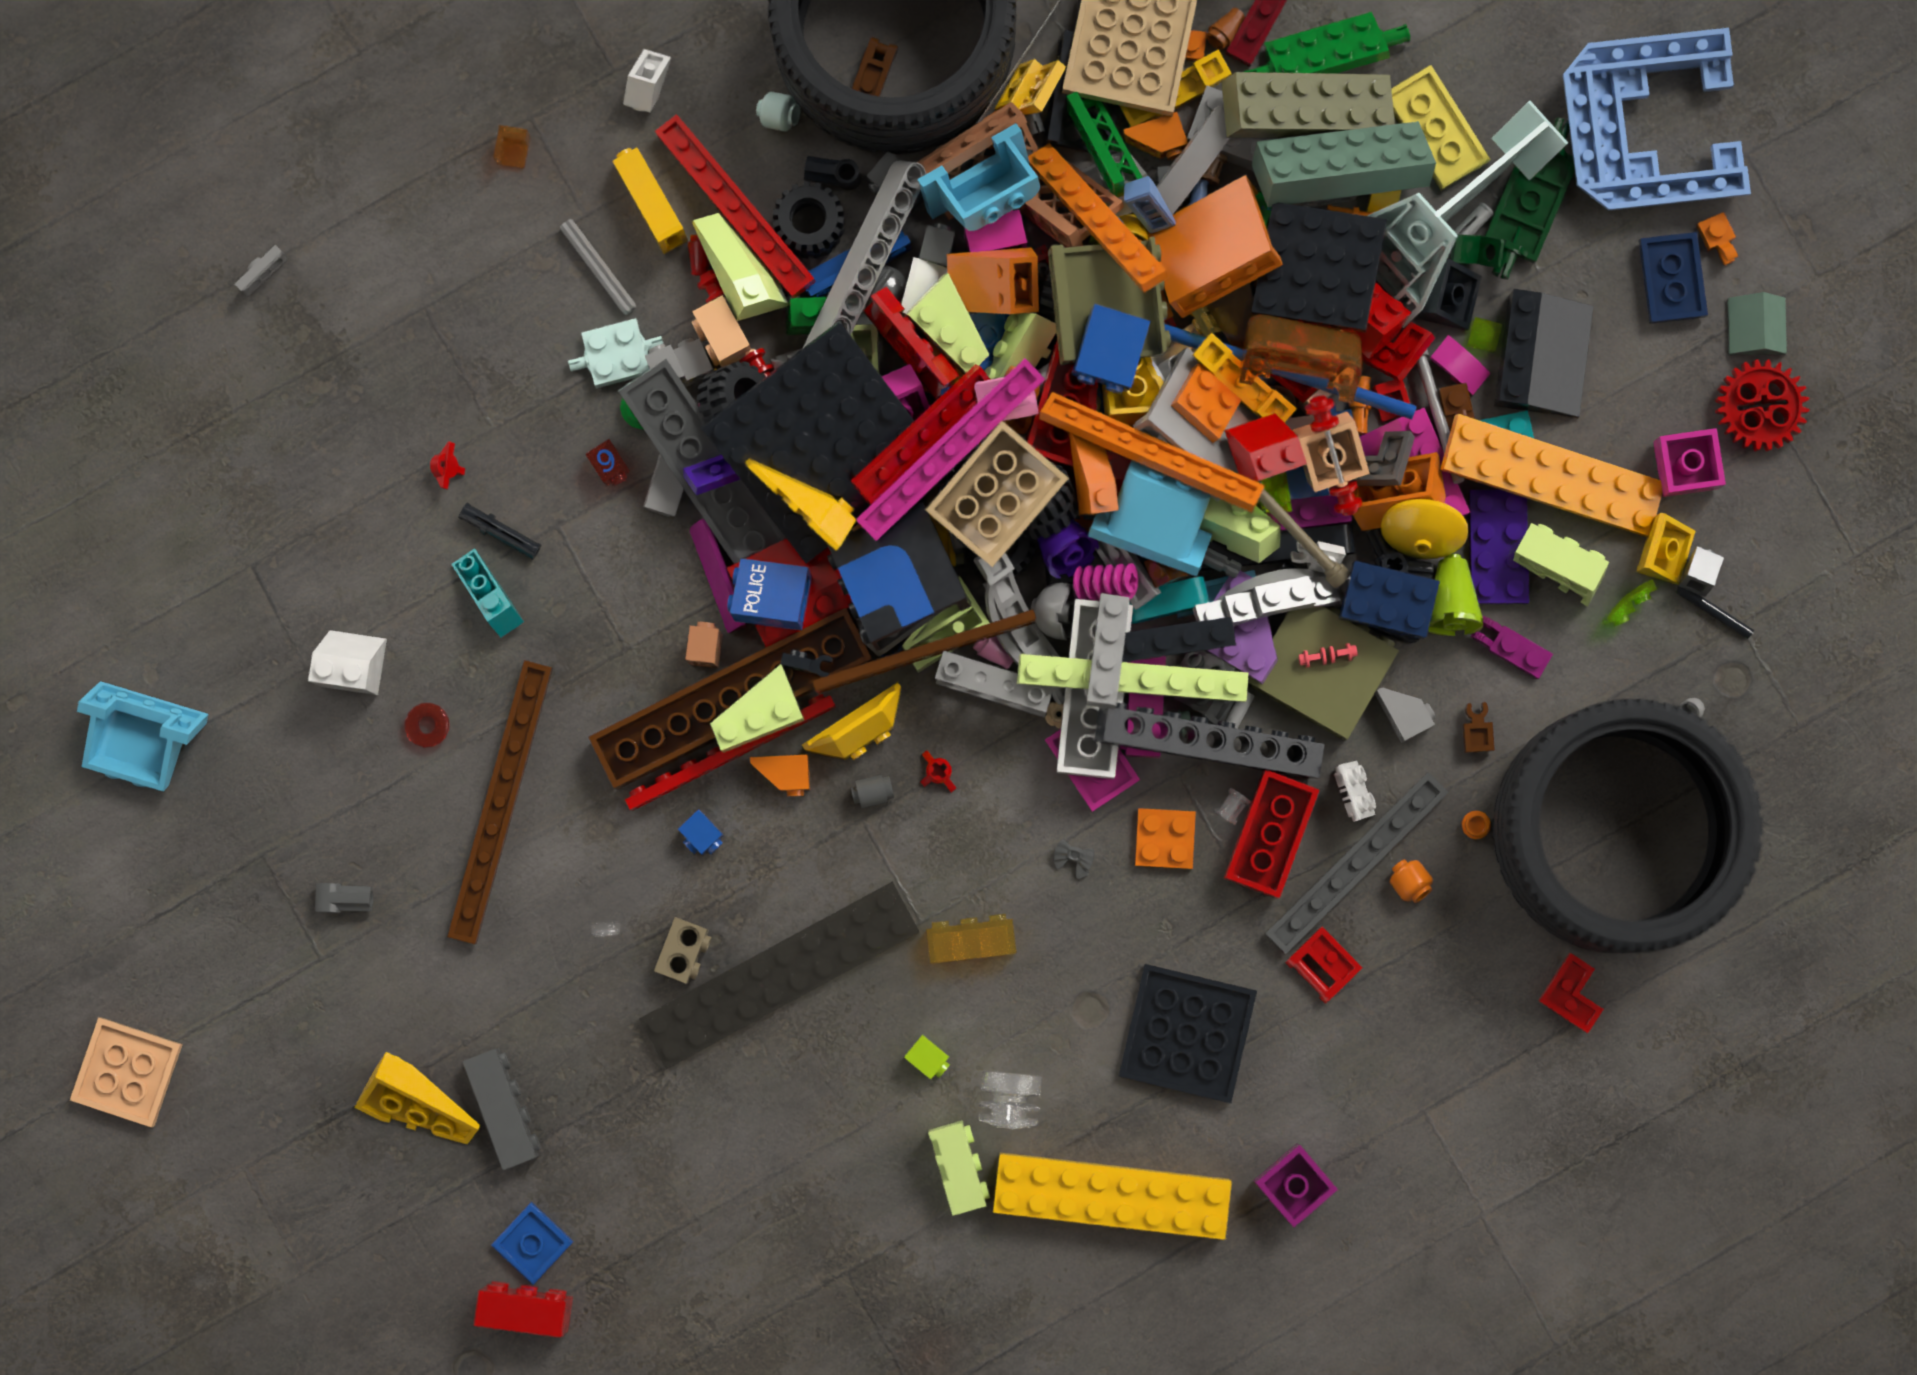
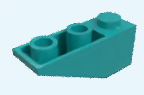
M475 548L451 564L483 616L500 638L524 623L515 606Z

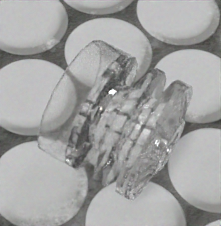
M982 1071L981 1091L993 1094V1100L980 1101V1107L992 1108V1114L979 1113L978 1121L986 1122L994 1127L1010 1129L1038 1126L1039 1119L1026 1117V1111L1039 1112L1040 1107L1027 1103V1097L1041 1096L1042 1076Z

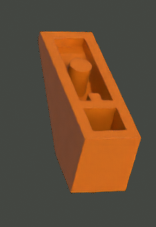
M1069 432L1079 515L1119 510L1115 479L1105 448Z

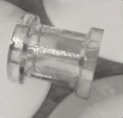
M1229 788L1227 791L1229 795L1221 807L1216 808L1214 812L1235 826L1237 824V817L1245 805L1249 806L1251 801L1236 790Z

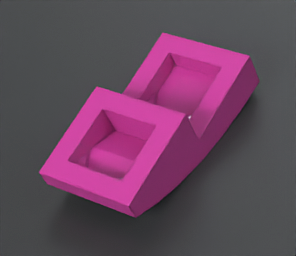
M1449 335L1429 358L1451 376L1450 379L1456 384L1467 383L1471 396L1490 375V372L1471 353Z

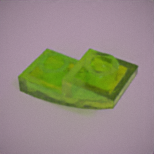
M1653 579L1643 583L1618 600L1602 619L1603 624L1606 625L1612 622L1614 627L1630 621L1628 615L1635 612L1631 601H1634L1635 605L1652 599L1650 593L1657 590Z

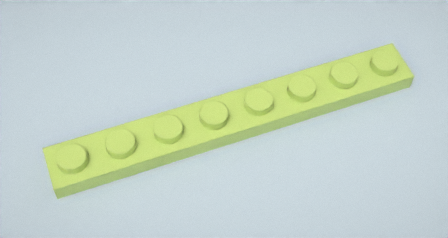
M1020 654L1017 684L1088 689L1092 660ZM1122 662L1118 692L1246 702L1248 673Z

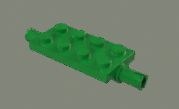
M1368 12L1265 42V52L1269 60L1267 65L1245 70L1244 72L1337 74L1390 58L1388 47L1405 42L1408 43L1411 41V36L1407 24L1382 31V29H1379L1373 13Z

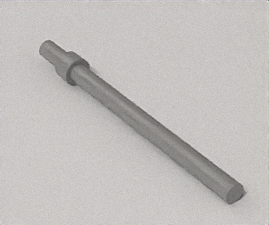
M1426 350L1417 361V366L1445 453L1450 431L1427 360L1429 353ZM1451 474L1454 484L1465 480L1463 477Z

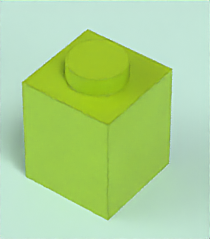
M924 1035L919 1038L904 1057L930 1079L934 1075L940 1078L950 1066L946 1062L949 1055Z

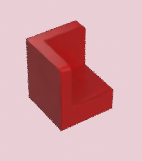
M1391 380L1375 385L1372 389V392L1410 404L1403 381ZM1378 409L1382 422L1402 417Z

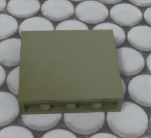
M1150 237L1147 241H1140L1157 261L1161 262L1160 245L1155 244V237ZM1052 245L1050 247L1048 258L1060 365L1075 364L1089 313L1094 304L1150 321L1140 358L1163 356L1167 352V348L1171 346L1169 330H1165L1164 319H1167L1168 315L1167 304L1162 302L1161 299L1164 281L1143 292L1101 245L1063 248V245Z
M1312 607L1288 611L1273 637L1278 658L1277 663L1263 684L1250 677L1248 686L1341 740L1346 741L1399 650L1394 648L1395 643L1382 635L1377 638L1370 634V628L1367 626L1340 620V610L1334 607H1330L1329 610L1325 607ZM1346 643H1350V646L1356 645L1357 656L1352 657L1351 661H1348V656L1336 657L1335 654V663L1331 664L1329 646H1333L1335 653L1337 650L1346 649ZM1320 648H1325L1326 665H1323L1321 658L1318 661L1310 662L1309 668H1306L1305 665L1300 666L1298 655L1303 654V651L1307 650L1308 655L1320 653L1321 657Z

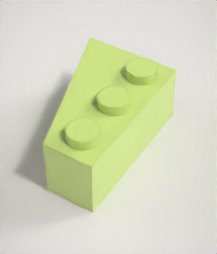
M1212 497L1210 498L1199 528L1212 533L1210 542L1215 540L1227 545L1228 550L1258 563L1280 548L1281 526L1257 506H1255L1251 513L1222 499L1217 502Z
M1533 523L1529 526L1513 559L1542 579L1548 577L1560 583L1558 589L1567 593L1570 589L1583 597L1581 603L1587 607L1603 580L1609 564L1601 553L1594 550L1588 552L1580 548L1575 540L1568 537L1561 538L1553 534V530L1542 524L1537 526Z
M779 665L711 723L722 752H727L804 721L783 666Z
M962 1120L930 1129L928 1133L933 1144L952 1215L985 1207V1199L990 1198L986 1181L980 1182L977 1171L982 1170L978 1153L972 1154L969 1143L974 1142L970 1125L964 1126Z

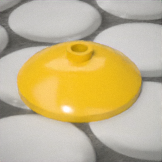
M1414 499L1400 502L1388 509L1382 518L1381 533L1385 541L1403 555L1416 559H1438L1458 551L1465 544L1468 536V524L1459 511L1445 503L1428 499Z

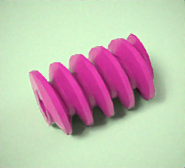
M1132 563L1126 567L1124 564H1118L1116 567L1113 564H1108L1106 567L1097 565L1095 568L1093 565H1087L1085 569L1079 566L1073 578L1075 594L1080 600L1100 601L1101 593L1130 597L1132 599L1138 588L1137 568Z

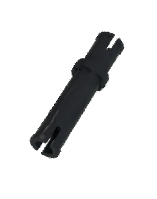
M468 502L459 514V519L480 529L479 533L483 535L488 534L507 546L526 555L531 560H534L542 546L540 543L531 540L496 520V516L492 513L488 515Z

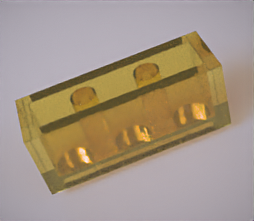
M1006 914L991 915L988 922L978 923L977 917L960 919L961 925L949 926V921L934 922L931 929H926L930 964L1017 953L1013 920L1006 919Z

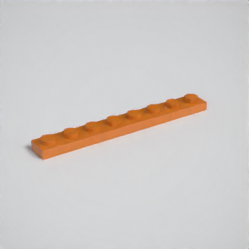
M1050 143L1028 156L1029 165L1143 292L1168 278L1166 269Z
M1054 392L1051 393L1040 412L1039 419L1251 513L1263 492L1265 485Z

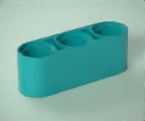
M1204 577L1186 579L1158 587L1161 591L1159 595L1136 610L1133 607L1131 624L1193 610L1195 605L1209 603Z

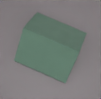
M1761 292L1728 298L1729 355L1787 354L1785 297Z

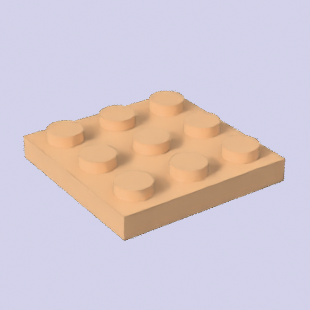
M99 1017L70 1100L149 1127H154L183 1044Z

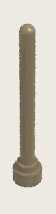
M1263 489L1259 501L1325 570V579L1333 588L1342 585L1349 578L1351 572L1342 563L1333 562L1270 494Z

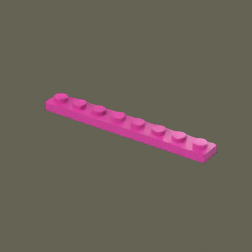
M1024 358L856 519L859 524L877 541L1028 397L1045 378Z

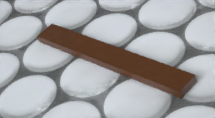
M1032 609L814 680L813 684L816 692L820 694L943 654V651L949 652L1035 624L1036 616Z

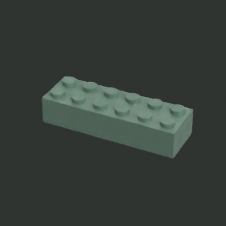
M1419 121L1257 141L1252 160V168L1267 207H1272L1273 204L1278 202L1296 204L1430 186L1436 166V161Z

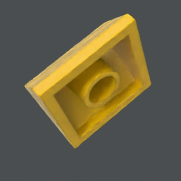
M1665 513L1656 515L1650 534L1646 538L1636 572L1679 585L1695 530Z

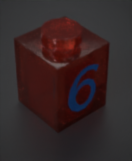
M610 439L585 454L606 487L610 484L612 486L620 484L627 478L626 474L630 472Z

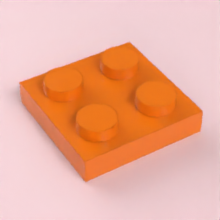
M1198 363L1190 371L1171 406L1214 443L1220 439L1241 399L1201 363Z
M1138 808L1135 866L1193 869L1196 811Z

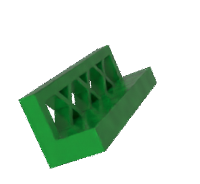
M1078 92L1067 95V112L1109 191L1117 198L1124 196L1125 180L1121 172L1133 175L1135 180L1143 177L1101 101L1092 99L1081 100ZM1096 106L1099 112L1096 119L1090 117L1087 108ZM1097 128L1110 132L1111 135L1108 141L1102 139ZM1109 149L1122 154L1123 157L1120 164L1113 160Z

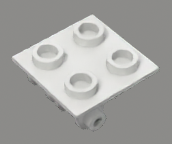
M1357 761L1340 764L1338 767H1335L1336 773L1334 776L1338 787L1346 786V788L1339 791L1340 793L1347 791L1349 795L1342 798V800H1351V802L1344 804L1348 817H1352L1353 822L1376 815L1374 812L1376 808L1375 799L1370 792L1368 793L1365 785L1367 777L1364 768L1358 765Z

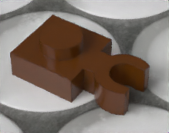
M1471 703L1466 704L1465 713L1471 720V723L1462 724L1464 753L1495 751L1493 722H1484V717L1488 713L1487 703H1481L1480 714L1473 713Z

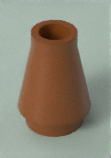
M1232 8L1226 15L1208 27L1206 38L1212 46L1219 50L1230 46L1241 23L1245 19L1242 11Z

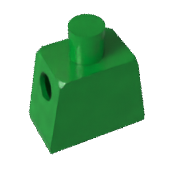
M827 297L790 299L786 307L787 336L809 335Z

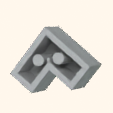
M688 338L678 343V348L674 350L671 344L668 346L660 344L649 350L650 354L645 355L650 369L664 359H667L685 387L701 381L704 376L714 371L700 339Z

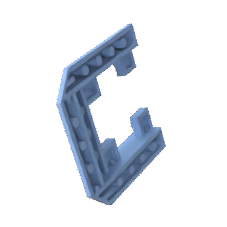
M1729 28L1593 42L1585 46L1563 74L1577 187L1608 211L1751 194L1748 168L1744 166L1741 141L1719 143L1711 146L1713 170L1661 176L1659 173L1657 150L1628 153L1622 101L1648 98L1647 73L1700 67L1703 92L1731 89L1734 86L1730 62L1732 47Z

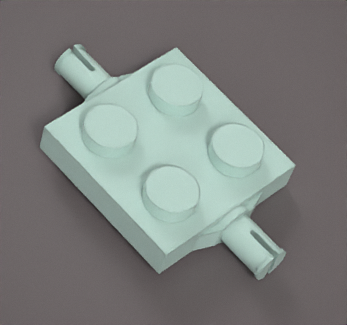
M635 318L582 332L585 345L584 357L568 360L571 372L588 368L592 374L595 387L600 388L637 378L648 371L650 368L645 355L649 354L648 351L651 348L664 343L662 336L645 340L640 333L639 325Z

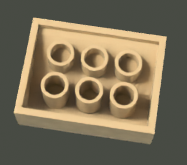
M1001 421L926 511L993 567L1067 481L1068 477Z

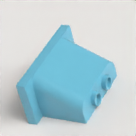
M1016 123L992 137L996 154L951 180L943 166L917 179L926 210L932 219L949 211L968 231H975L987 224L994 223L1001 216L1013 209L1020 208L1024 203L1036 196L1040 189L1039 179L1029 165L1030 162L1023 134Z
M1131 460L1117 498L1119 510L1097 513L1088 537L1197 576L1212 537V533L1199 529L1211 495Z
M100 681L78 703L77 712L91 716L82 767L104 773L105 776L112 779L120 778L130 781L138 787H150L164 791L170 784L182 744L187 745L207 724L208 714Z

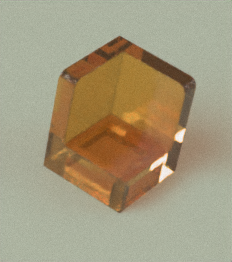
M499 125L493 157L497 165L525 168L531 138L527 129Z

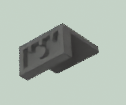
M1207 651L1187 653L1178 666L1240 672L1235 666ZM1170 696L1197 711L1204 718H1208V722L1213 725H1218V721H1223L1235 702Z

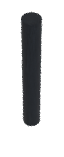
M1681 587L1677 588L1675 593L1746 639H1749L1754 632V629L1703 596Z

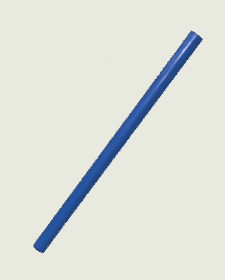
M1164 324L1165 330L1170 332L1171 341L1197 349L1207 338ZM1225 344L1233 351L1232 354L1246 366L1411 420L1413 419L1417 407L1415 405Z

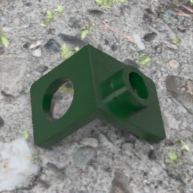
M1457 234L1458 236L1452 247L1451 260L1456 263L1479 264L1500 268L1504 240L1482 235ZM1490 244L1494 245L1496 251L1492 260H1489L1486 256V249Z

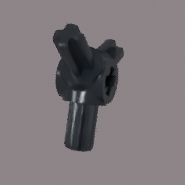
M1381 528L1373 529L1367 533V538L1377 556L1374 560L1376 566L1388 569L1390 567L1388 564L1393 563L1396 566L1393 570L1432 579L1434 573L1432 563L1409 561L1408 556H1403L1396 549L1392 550L1391 546L1383 538Z

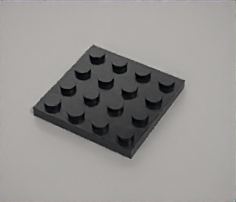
M1279 202L1273 204L1267 232L1272 247L1281 257L1283 265L1258 278L1252 315L1366 333L1387 219Z

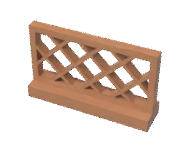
M1011 102L917 161V163L922 164L926 174L943 166L947 173L950 174L949 179L951 180L965 172L960 170V168L967 160L974 159L973 167L991 157L984 155L986 148L993 145L992 137L1015 123L1022 131L1024 142L1025 140L1027 141L1025 143L1026 149L1031 150L1032 153L1039 149L1026 125L1027 120L1024 114ZM949 211L944 213L948 220L954 218Z
M1065 160L1104 203L1109 202L1112 204L1109 208L1114 214L1124 208L1122 200ZM1038 176L1040 183L1039 192L1035 197L1015 210H1020V214L1065 248L1083 246L1082 241L1090 233L1085 227L1080 230L1075 226L1078 219L1072 213H1058V207H1065V205L1055 194L1053 200H1040V194L1053 192L1047 185L1042 186V180Z

